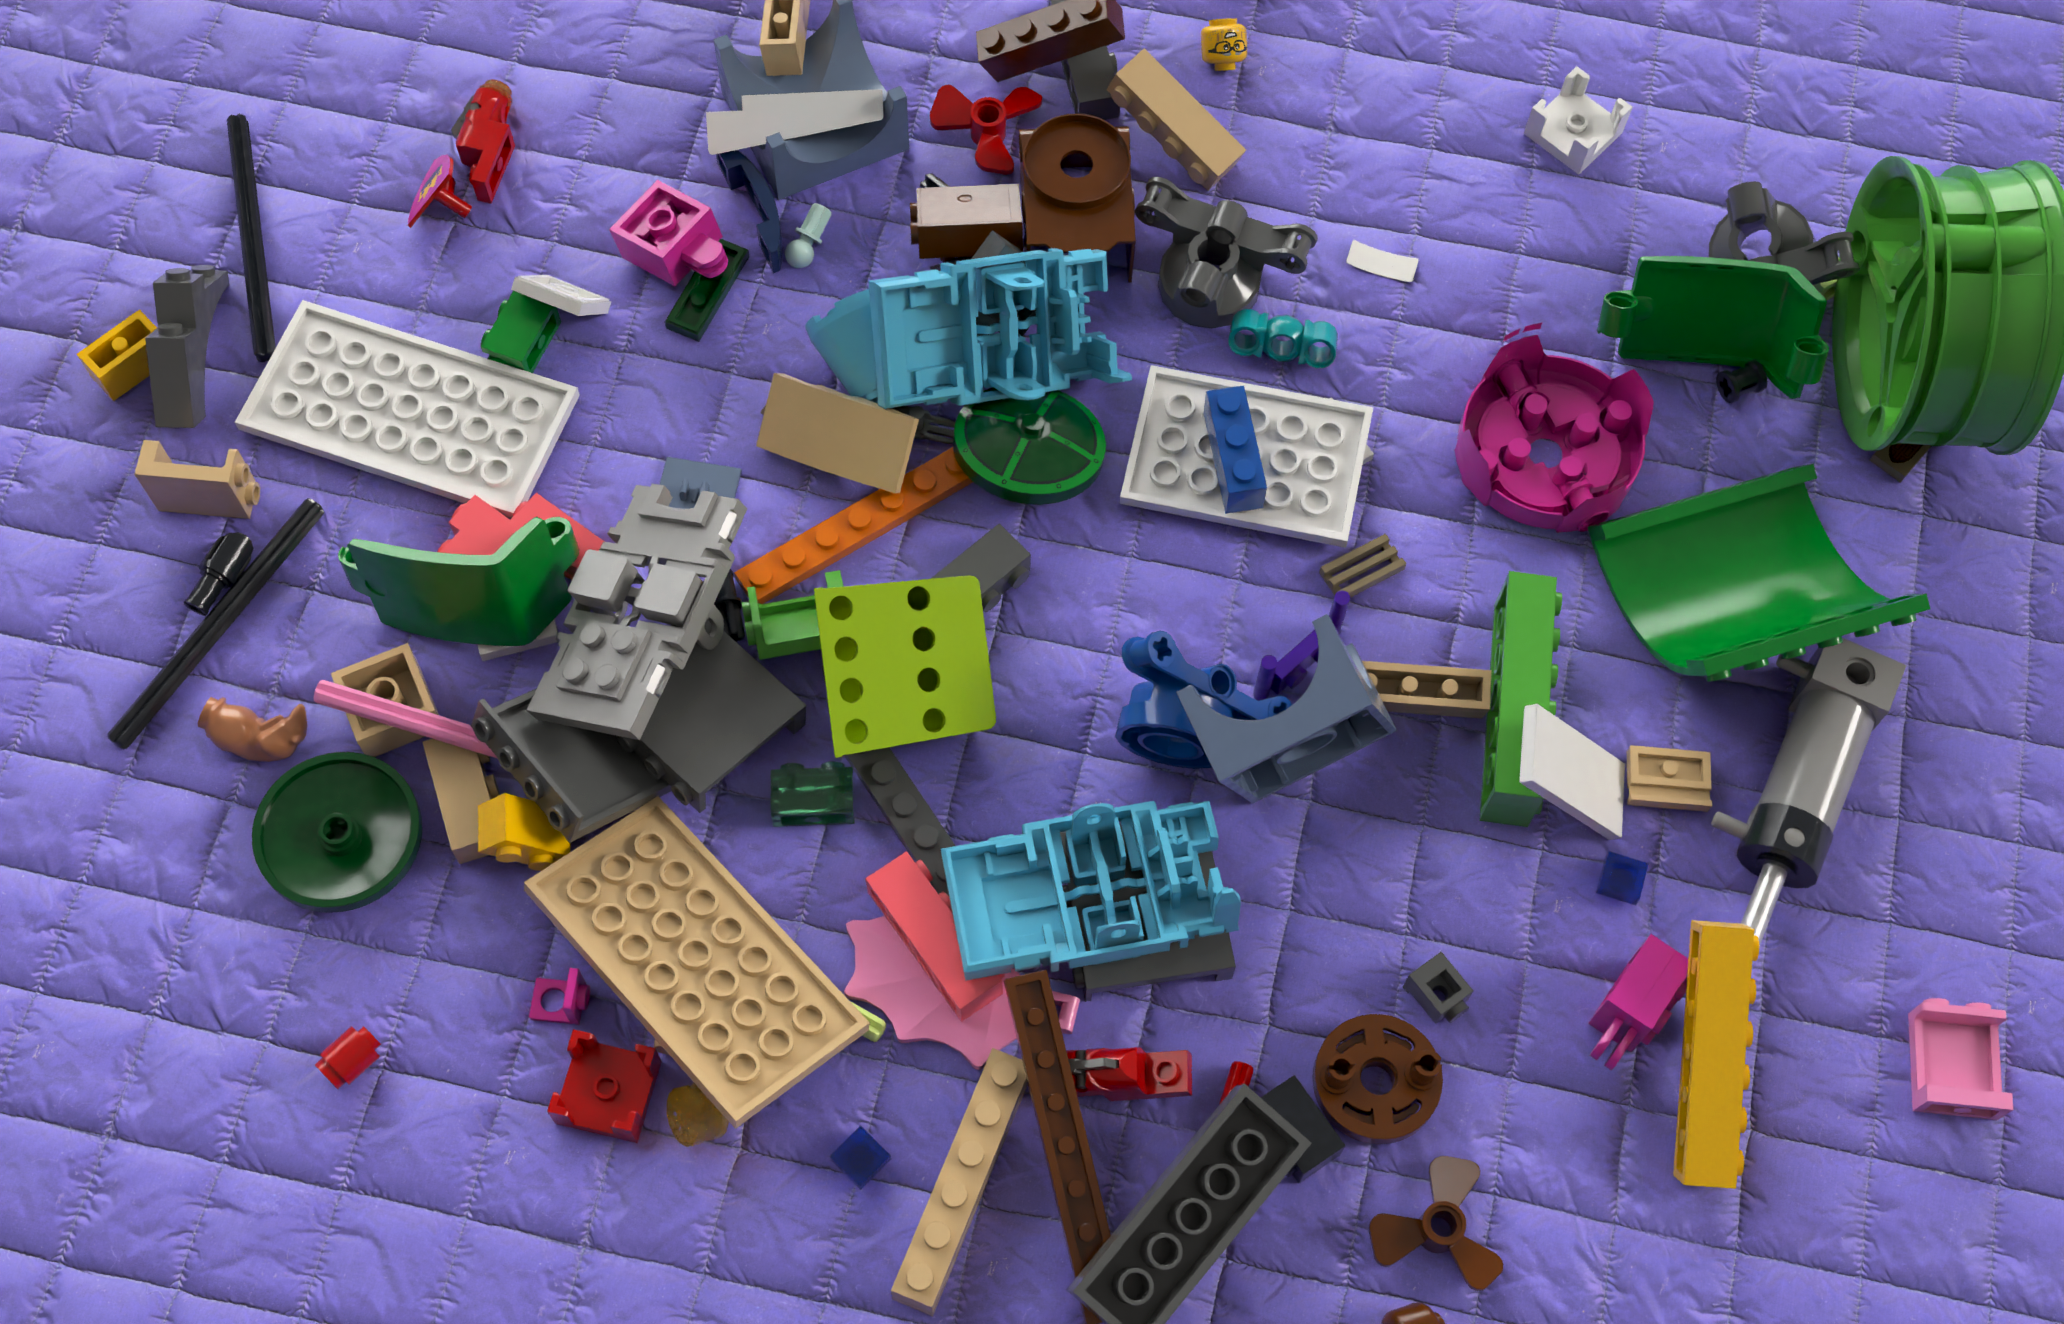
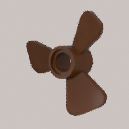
M1439 1156L1430 1163L1428 1172L1433 1204L1425 1210L1419 1219L1380 1213L1371 1220L1369 1235L1373 1256L1380 1266L1389 1267L1421 1245L1433 1253L1449 1251L1466 1284L1475 1291H1483L1502 1273L1503 1261L1493 1251L1464 1236L1466 1218L1459 1208L1480 1176V1168L1471 1160ZM1431 1219H1444L1450 1226V1236L1441 1237L1437 1235L1431 1228Z

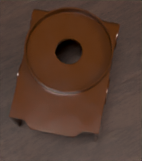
M1066 114L1047 120L1036 129H1019L1024 252L1031 251V246H1047L1049 249L1057 248L1063 250V253L1082 249H1099L1109 252L1116 244H1125L1128 283H1132L1136 237L1134 224L1135 200L1130 169L1129 126L1114 127L1107 121L1095 116ZM1068 167H1093L1089 174L1079 178L1070 177L1061 169Z

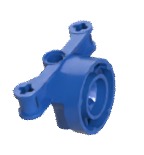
M1165 631L1152 632L1147 638L1139 636L1129 638L1122 647V659L1126 668L1148 681L1138 683L1133 687L1129 704L1122 707L1115 738L1121 746L1130 752L1153 762L1191 769L1212 768L1176 693L1189 685H1193L1204 702L1213 710L1238 720L1269 718L1292 706L1291 701L1281 695L1257 701L1237 690L1236 675L1228 665L1221 663L1198 669L1188 664L1177 648L1172 636Z

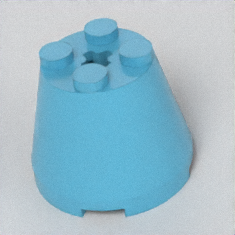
M869 289L834 303L835 308L831 309L827 313L828 316L823 319L820 318V315L813 316L806 323L805 328L811 343L850 396L862 397L878 403Z

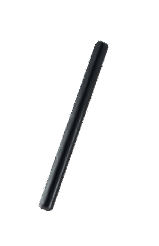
M239 113L237 115H230L227 118V128L253 352L259 362L269 361L276 346L249 123L246 120V116Z
M307 498L297 508L234 585H232L108 732L107 737L114 745L121 749H127L323 516L324 510L319 503Z

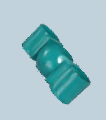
M1252 309L1240 310L1232 318L1228 342L1231 350L1238 355H1255L1261 358L1263 351L1270 359L1277 362H1290L1299 357L1298 364L1307 363L1314 368L1328 367L1335 360L1338 333L1336 328L1328 322L1317 321L1313 323L1310 320H1305L1303 326L1298 319L1289 315H1277L1268 320L1269 313L1259 314ZM1241 330H1249V331L1253 332L1254 334H1252V335H1244V334H1242V333L1239 332V331H1241ZM1286 336L1291 340L1281 341L1278 340L1276 337ZM1322 342L1328 346L1317 347L1313 343Z

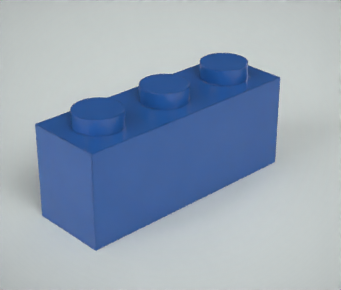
M1243 385L1206 391L1203 414L1225 514L1261 509L1264 506L1267 485L1245 387Z

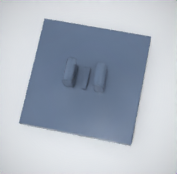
M667 457L660 485H664L673 497L669 507L689 509L695 507L702 491L715 492L718 496L735 498L742 470L741 468Z

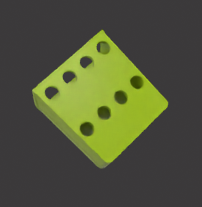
M968 575L833 588H814L835 758L848 754L988 730L995 725L996 712L979 580L976 577Z

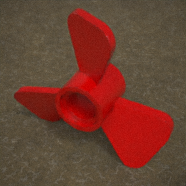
M948 84L942 86L937 92L930 111V124L935 130L970 129L971 138L978 145L975 153L976 165L986 172L1010 175L1014 172V162L1003 143L1006 137V120L1038 109L1042 105L1043 98L1028 87H1019L1014 89L1003 102L996 98L984 97L972 103L954 86Z

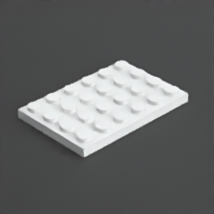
M1151 365L1122 486L1120 504L1346 548L1373 407ZM1244 385L1267 491L1263 508L1225 514L1203 414L1206 391Z

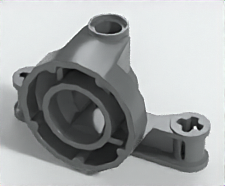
M1152 177L1148 180L1145 198L1142 202L1138 203L1135 209V215L1142 223L1173 233V243L1162 256L1158 288L1162 302L1171 313L1192 326L1212 329L1231 325L1232 318L1238 311L1252 309L1257 302L1264 264L1288 273L1300 274L1307 267L1306 257L1309 250L1315 246L1318 240L1315 231L1306 225L1296 223L1273 226L1249 218L1245 208L1234 201L1222 200L1218 202L1217 206L1190 198L1178 189L1175 184L1162 177ZM1212 264L1219 265V269Z
M1745 182L1735 185L1728 190V198L1725 200L1728 214L1716 225L1709 242V257L1790 266L1800 271L1812 285L1846 278L1860 271L1859 264L1854 262L1851 242L1854 240L1853 233H1833L1816 241L1806 218L1792 205L1777 201L1767 188H1762L1760 182ZM1768 230L1771 233V244L1768 250L1772 256H1761L1748 260L1746 254L1741 251L1743 241L1754 232ZM1838 250H1839L1840 259H1841L1840 261H1839V259H1838V254H1837V251H1838Z

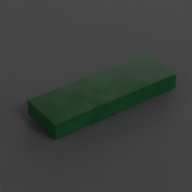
M720 239L718 242L722 243L728 258V266L725 271L713 278H707L694 272L665 320L666 329L698 342L701 340L749 258L748 249Z

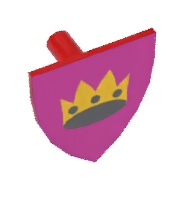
M441 155L436 158L424 177L410 210L407 224L410 228L433 199L463 218L469 214L472 206L454 195L456 181L452 177L453 159L449 155Z

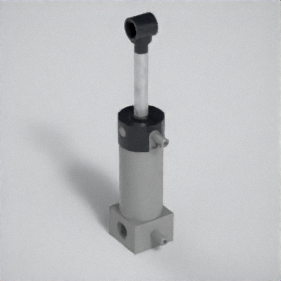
M1842 638L1843 643L1818 648L1808 662L1796 657L1781 659L1779 655L1776 661L1777 667L1800 676V680L1788 707V710L1793 712L1794 715L1759 803L1751 811L1747 823L1722 812H1716L1711 822L1713 827L1740 838L1741 842L1736 856L1746 869L1759 877L1741 921V924L1755 929L1754 935L1758 936L1759 946L1782 887L1809 888L1816 884L1832 843L1833 831L1871 732L1888 714L1907 666Z

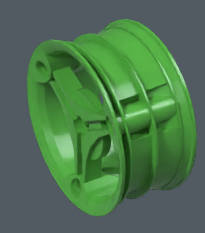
M1885 157L1871 169L1855 199L1845 232L1853 233L1854 240L1851 242L1854 262L1859 264L1860 271L1852 276L1837 279L1835 284L1832 318V357L1837 402L1847 433L1852 441L1865 451H1878L1888 445L1917 444L1931 446H1977L1986 448L1989 452L1996 455L2016 454L2030 444L2042 428L2053 406L2064 374V190L2054 172L2046 164L2035 160H2023L2010 167L2006 166L1978 173L1970 166L1956 165L1944 171L1940 176L1933 177L1926 167L1920 164H1912L1904 157Z

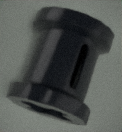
M1755 359L1748 361L1744 367L1737 370L1718 372L1716 377L1718 391L1721 397L1728 403L1738 401L1741 395L1751 391L1759 393L1766 389L1768 384L1763 366Z

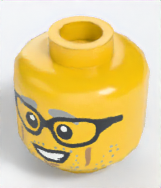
M1237 18L1209 20V26H1205L1201 30L1202 60L1206 63L1214 64L1215 71L1235 70V62H1241L1247 57V32L1245 26L1237 24Z

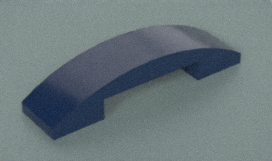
M734 150L716 154L717 164L730 189L734 190L745 186L763 221L756 225L759 246L773 274L779 272L783 254L782 236L777 206L768 184L758 169L740 151Z

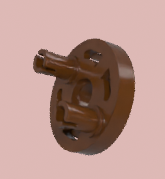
M1383 1014L1357 1016L1340 1024L1324 1040L1313 1067L1314 1094L1321 1111L1329 1122L1350 1138L1370 1144L1399 1142L1419 1131L1429 1120L1439 1103L1443 1085L1441 1057L1429 1040L1417 1028L1404 1020ZM1383 1030L1394 1033L1400 1036L1401 1038L1407 1039L1413 1044L1414 1049L1410 1051L1412 1049V1045L1408 1041L1402 1040L1394 1035L1384 1033ZM1363 1031L1362 1034L1356 1035V1036L1350 1038L1349 1040H1347L1346 1042L1341 1043V1044L1337 1047V1049H1336V1046H1337L1340 1042L1346 1040L1348 1037H1350V1036H1352V1035H1354V1034H1356V1033H1358V1032ZM1373 1066L1384 1069L1391 1078V1090L1382 1095L1369 1092L1362 1085L1361 1072ZM1415 1100H1416L1417 1102H1419L1420 1105H1421L1420 1110H1419L1418 1112H1417V1110L1419 1109V1105L1416 1104V1103H1414L1410 1108H1408L1407 1110H1405V1111H1403V1112H1401V1113L1393 1114V1112H1392V1110H1393L1394 1112H1398V1111H1400V1110H1402V1109H1405V1108L1408 1107L1410 1104H1412ZM1346 1103L1348 1106H1350L1351 1108H1353V1109H1355V1110H1357V1111H1360V1112H1363V1113H1367L1368 1116H1367V1115L1360 1114V1113H1357V1112L1351 1110L1350 1108H1348L1347 1106H1345L1344 1108H1342V1106Z

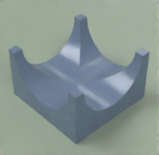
M833 0L831 11L824 23L813 35L806 39L802 75L767 76L762 56H751L737 51L727 34L713 39L721 91L731 111H742L743 95L882 89L884 111L882 120L783 140L780 132L767 136L766 144L750 147L778 200L909 150L907 96L901 86L886 91L879 81L862 43L852 0Z
M1328 614L1312 622L1319 646L1318 664L1312 682L1305 693L1283 712L1260 720H1238L1213 710L1204 702L1193 685H1189L1176 692L1218 781L1251 803H1255L1397 731L1355 646L1352 643L1347 646L1344 645Z

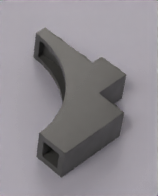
M212 265L193 266L190 271L186 268H172L166 270L165 274L153 282L158 328L149 334L145 341L156 427L195 428L206 417L205 362L208 337L218 301L229 286L228 271H217Z

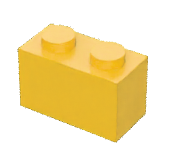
M140 309L77 353L78 358L91 378L113 401L150 376L145 338L156 330L157 327Z
M503 793L478 805L479 853L495 856L499 862L527 864L530 869L542 871L570 853V843L560 831L555 830L551 826L546 814L535 801Z

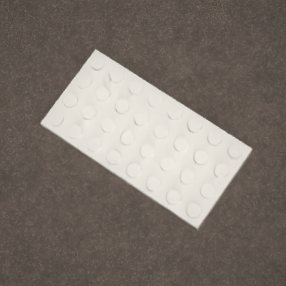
M302 300L239 413L235 424L241 431L461 503H467L476 495L505 517L512 518L516 508L522 502H528L580 394L578 387Z

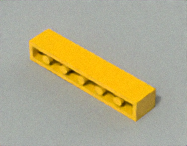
M1691 920L1673 1176L1683 1185L1736 1189L1737 1176H1741L1744 1170V1155L1742 1150H1739L1740 1133H1744L1747 1127V1112L1745 1107H1742L1743 1090H1747L1750 1084V1069L1748 1064H1745L1746 1047H1751L1753 1041V1025L1751 1021H1748L1749 1004H1754L1756 998V982L1754 978H1751L1752 961H1757L1759 956V939L1757 935H1754V928L1741 923Z

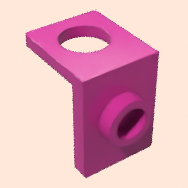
M579 968L569 969L567 981L536 978L529 1013L531 1020L580 1024L582 1010H587L589 1005L590 985L586 984ZM550 990H560L565 994L563 1007L556 1012L546 1011L541 1004L544 994Z

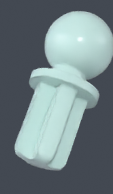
M814 203L801 228L796 227L795 232L801 236L799 239L791 241L785 249V258L792 267L804 268L813 261L814 250L812 245L813 243L821 245L822 240L820 237L832 215V212L825 206Z

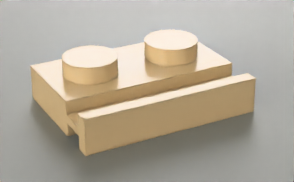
M1629 746L1626 751L1627 788H1629L1627 805L1703 812L1710 810L1712 807V800H1710V791L1712 789L1710 752Z

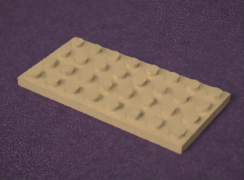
M659 796L524 882V891L735 1129L869 1030L870 1022Z

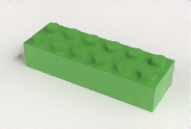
M1509 571L1494 604L1490 670H1492L1490 710L1486 716L1479 821L1528 827L1534 815H1540L1543 800H1546L1519 781L1525 706L1539 704L1553 715L1556 714V701L1550 700V690L1555 688L1558 678V665L1552 664L1553 652H1557L1560 642V628H1554L1555 616H1559L1562 606V593L1556 592L1557 577Z

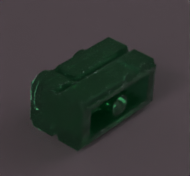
M830 761L821 764V768H805L804 765L799 763H786L781 765L780 769L771 770V818L773 827L855 824L853 767H845V764L841 762Z

